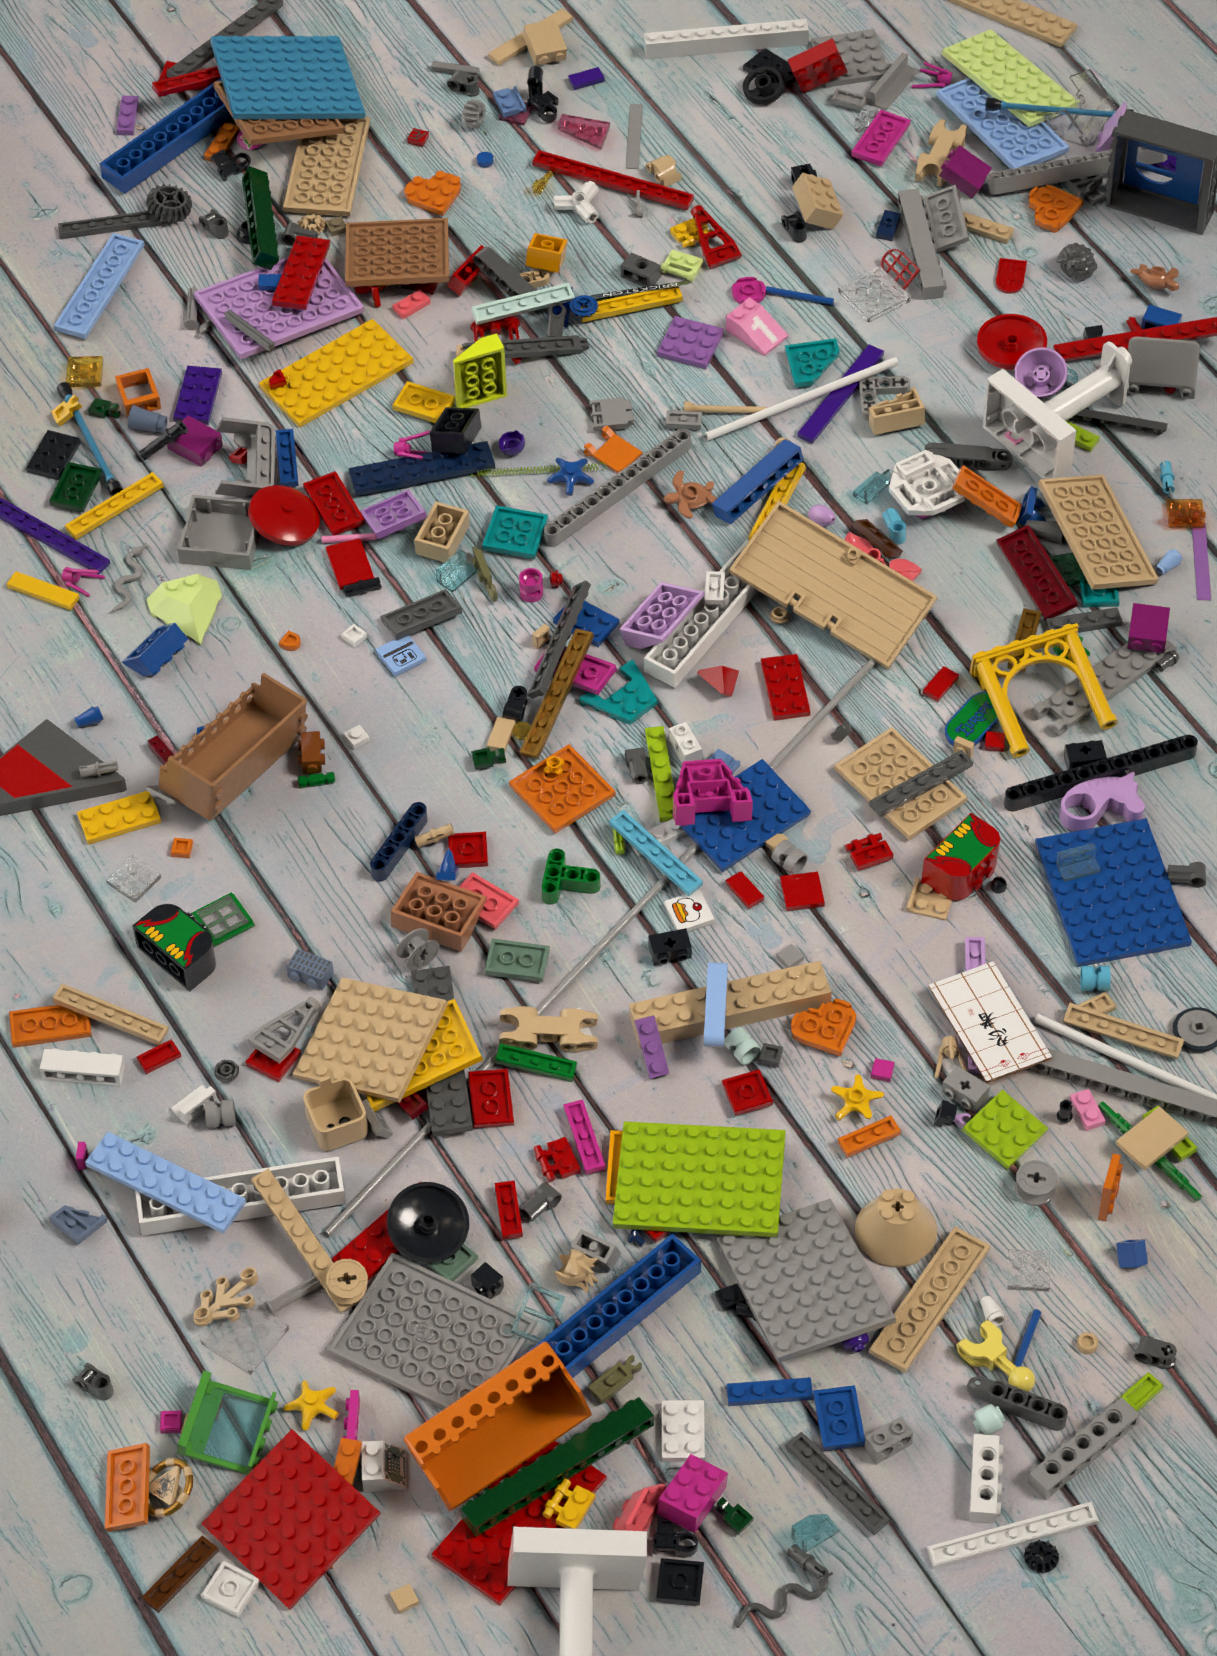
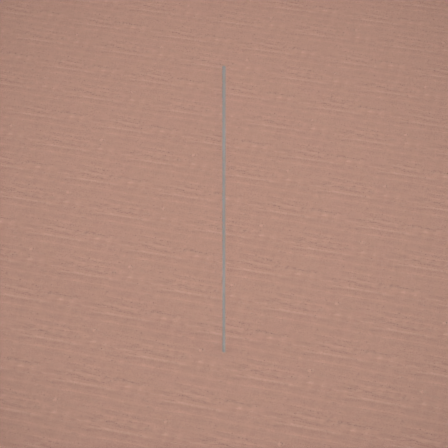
M871 658L772 761L769 766L773 770L792 753L872 669L876 661ZM694 843L679 860L685 865L700 847ZM664 875L540 1004L537 1008L538 1016H541L670 881L667 876ZM497 1051L477 1071L489 1070L495 1064ZM467 1081V1091L469 1092V1083ZM431 1120L324 1231L327 1237H330L429 1134L432 1130Z

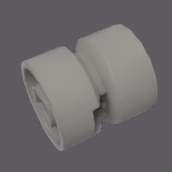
M783 840L774 849L771 859L778 865L784 866V869L790 874H798L806 865L808 855L800 849H796L795 845L788 840Z
M233 1099L222 1100L220 1104L217 1101L205 1102L207 1128L219 1127L220 1124L224 1126L236 1125Z

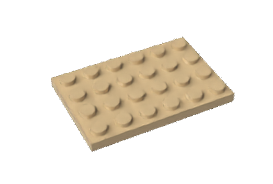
M891 727L836 763L834 770L869 802L932 767L933 764ZM947 780L889 812L884 817L908 840H911L967 802V796L950 780Z

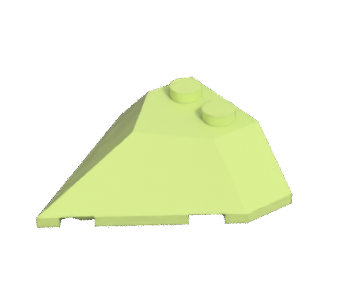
M194 574L161 583L146 600L152 616L155 618L159 617L165 621V624L175 622L186 637H191L195 640V643L201 646L203 636L209 628L222 594L216 580L200 574Z

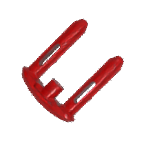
M513 316L478 325L474 321L470 325L474 335V342L478 341V337H484L486 329H490L492 335H500L501 327H505V330H508L509 340H513L512 334H515L516 339L520 338L518 331L520 321ZM522 357L511 359L514 364H519Z

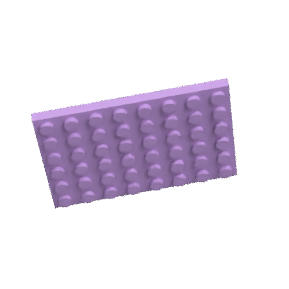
M288 257L279 260L272 270L260 267L194 292L197 302L240 360L266 349L225 319L224 313L228 310H232L275 343L274 346L364 313V306L351 289L346 287L344 280L326 258L306 310L272 306V299L276 290L258 291L259 274H282Z

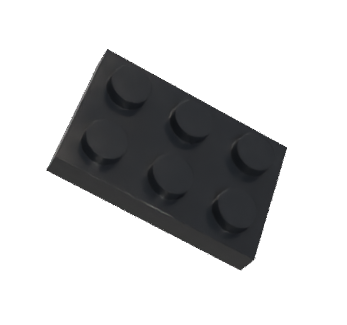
M766 48L743 65V70L748 73L759 67L766 66L779 70L784 76L785 88L796 80L789 62ZM767 74L770 76L772 83L779 82L776 76Z
M47 430L26 467L27 472L60 480L67 463L72 460L81 444L80 438Z

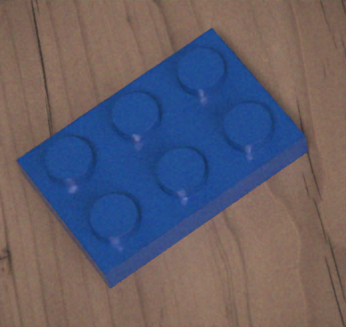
M584 600L583 608L577 616V622L573 626L571 633L574 634L575 629L593 632L594 638L591 644L599 647L620 624V621L615 616ZM565 606L553 618L554 624H558Z
M855 1385L813 1390L823 1451L865 1446V1435Z

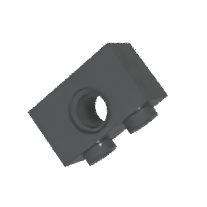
M631 252L621 264V278L642 287L654 286L661 278V265Z

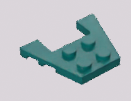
M633 659L620 667V673L630 682L605 700L599 695L586 692L579 698V703L584 706L587 704L594 707L595 711L601 710L606 712L610 717L629 725L657 705V699Z

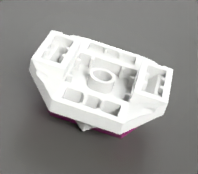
M924 450L895 463L889 492L908 515H914L923 520L931 515L945 512L947 509L964 502L966 498L952 489L959 469L948 458L934 455L933 452Z

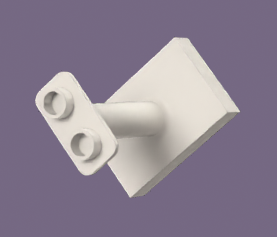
M1106 342L1103 344L1100 368L1045 403L1008 372L1001 369L987 378L983 428L1042 479L1071 477L1076 430L1066 420L1104 396L1120 407L1126 403L1130 365L1132 364L1130 353L1124 347L1118 348L1113 343ZM1010 430V432H1012V434L1010 435L1015 440H1018L1021 437L1024 440L1015 445L1004 435V433Z
M513 1528L508 1559V1586L560 1588L559 1656H593V1589L639 1590L647 1558V1531Z

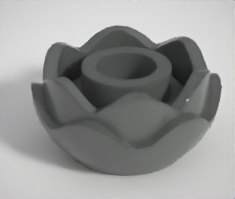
M843 721L842 725L838 726L836 731L831 734V739L841 742L852 731L850 723Z
M221 1060L215 1066L214 1075L223 1083L234 1081L239 1074V1066L232 1060Z

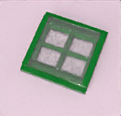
M232 892L191 913L199 924L203 923L212 936L214 947L255 926L249 914Z

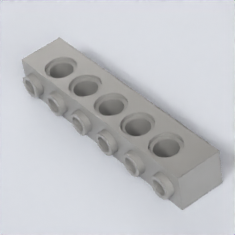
M1122 1397L1116 1402L1112 1401L1101 1415L1098 1413L1091 1419L1090 1424L1086 1427H1080L1073 1438L1064 1440L1056 1452L1051 1451L1040 1465L1035 1464L1029 1471L1028 1484L1045 1500L1049 1499L1136 1427L1140 1414ZM1110 1420H1114V1421H1116L1117 1423H1116V1424H1113V1423H1110L1109 1421H1110ZM1094 1433H1100L1102 1436H1096ZM1083 1445L1087 1448L1081 1449L1078 1446ZM1064 1458H1069V1459L1072 1460V1461L1067 1462V1461H1064L1063 1459H1064ZM1047 1471H1054L1056 1474H1049Z

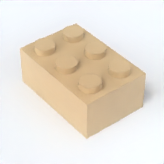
M802 173L792 189L805 222L833 230L844 215L831 181L812 174Z
M435 501L414 540L416 554L449 564L470 526L469 511Z

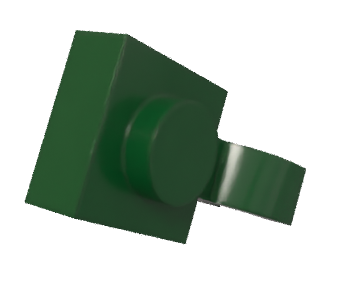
M95 398L88 409L89 415L105 418L107 415L119 418L121 415V411H117L119 404Z
M490 747L471 751L475 770L493 767V762L499 764L506 763L504 748L490 751Z
M723 1497L717 1502L716 1510L720 1514L725 1515L723 1522L736 1534L739 1535L753 1522L754 1517L739 1504L733 1508Z

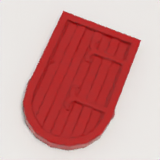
M1000 258L996 277L997 288L1007 294L1020 291L1024 284L1027 261Z

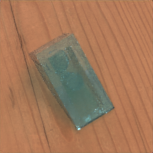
M828 1514L809 1515L792 1525L791 1538L806 1553L839 1533V1529Z

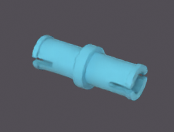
M1164 461L1165 466L1163 462L1160 463V480L1163 483V492L1170 494V488L1172 493L1175 491L1173 483L1175 477L1172 472L1171 462Z

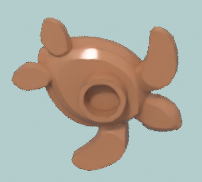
M1140 264L1139 269L1130 270L1131 273L1138 275L1145 285L1153 289L1168 288L1170 291H1177L1179 289V284L1173 280L1179 275V271L1176 268H1171L1166 273L1163 267L1154 266L1148 269L1147 265Z
M678 471L672 480V484L677 492L668 493L663 500L667 504L677 503L680 514L685 518L692 519L693 514L689 509L700 508L708 502L712 504L717 499L711 493L714 482L710 481L705 486L695 482L683 484L684 471Z

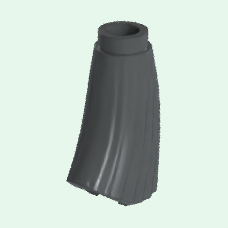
M1027 520L1025 526L1029 525L1034 534L1039 538L1060 544L1065 539L1057 521Z

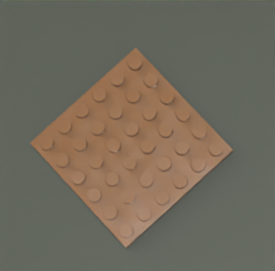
M214 82V89L233 117L223 82ZM234 119L250 145L342 134L344 131V127L339 119Z
M448 218L346 223V287L449 282Z

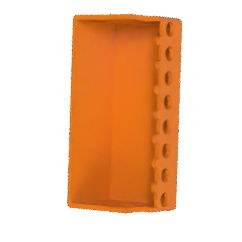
M542 1342L405 1435L404 1442L449 1511H453L582 1423L592 1413L581 1389L568 1373L566 1367L548 1342Z

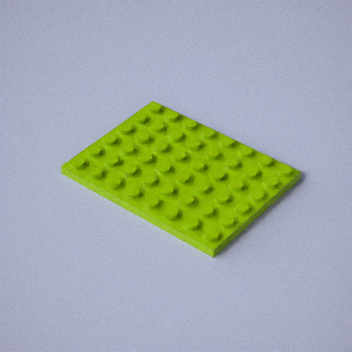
M624 1121L613 1228L778 1237L786 1130Z

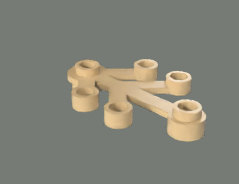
M248 1267L242 1270L240 1273L242 1280L227 1293H225V1290L229 1288L230 1283L227 1277H219L216 1280L215 1303L210 1307L209 1304L214 1300V1295L209 1289L202 1291L200 1294L202 1299L201 1307L197 1308L194 1312V1323L197 1326H206L212 1320L223 1318L233 1322L239 1319L240 1314L237 1308L231 1306L243 1305L244 1308L253 1307L255 1300L251 1294L233 1297L246 1286H254L258 1282L259 1276L256 1269ZM231 1307L228 1310L218 1311L220 1308Z

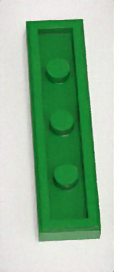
M502 1043L499 1044L495 1058L496 1064L570 1082L573 1081L577 1067V1061Z

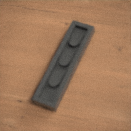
M1118 607L1047 618L1046 626L1048 630H1056L1066 624L1078 623V633L1122 626L1123 621Z

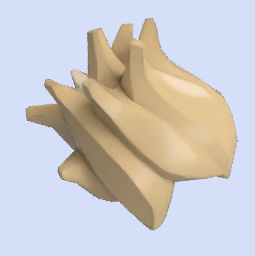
M571 1249L569 1255L559 1254V1258L564 1265L559 1271H555L559 1282L567 1286H579L587 1293L590 1290L587 1282L591 1287L594 1286L593 1282H598V1279L593 1275L594 1272L591 1270V1268L599 1266V1264L595 1263L598 1258H589L585 1255V1252L582 1253L577 1249Z

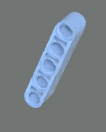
M708 962L704 1046L724 1047L728 963Z

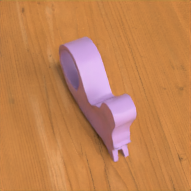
M1131 772L1124 777L1092 779L1074 786L1061 801L1059 813L1061 824L1071 831L1091 829L1095 827L1107 810L1123 815L1127 822L1142 819L1145 804L1137 795L1138 784L1134 781L1135 772ZM1073 806H1083L1086 809L1089 808L1092 814L1078 817L1069 813L1067 809Z

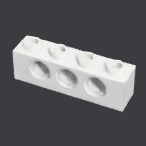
M974 1434L969 1521L995 1523L996 1515L1000 1516L1001 1502H997V1496H1001L1002 1483H998V1476L1002 1477L1003 1464L999 1463V1457H1003V1444H999L1000 1436ZM988 1457L992 1460L986 1461L983 1458ZM983 1477H989L991 1480H984ZM987 1496V1497H989L990 1499H989V1500H984V1499H982L981 1497Z

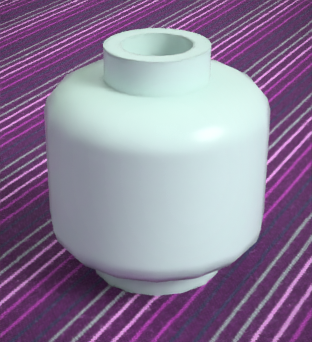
M988 1404L975 1411L974 1416L976 1420L972 1422L978 1433L982 1431L984 1435H992L1003 1429V1422L1006 1420L998 1406L995 1407L992 1404Z

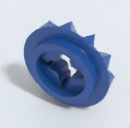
M581 295L571 301V312L575 316L580 315L581 318L583 316L590 317L591 314L594 315L596 310H598V303L591 296Z

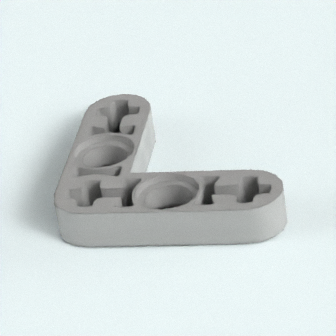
M905 376L867 377L860 380L859 393L862 418L869 421L867 410L869 407L877 404L876 395L905 394L909 392L910 379ZM885 383L888 384L889 387L884 388L880 385ZM871 397L873 400L866 401L864 398Z

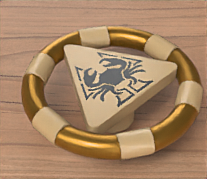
M168 1458L156 1464L149 1471V1492L170 1505L168 1508L155 1509L151 1506L149 1500V1515L157 1518L167 1517L177 1512L186 1503L193 1488L194 1477L192 1469L187 1462L179 1458ZM167 1467H174L153 1481L161 1470ZM181 1469L186 1479L183 1492L182 1487L178 1485Z

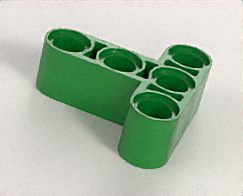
M555 848L549 852L542 881V900L544 903L549 905L557 903L561 890L595 894L600 891L601 882L598 870L566 865L565 852L562 849Z

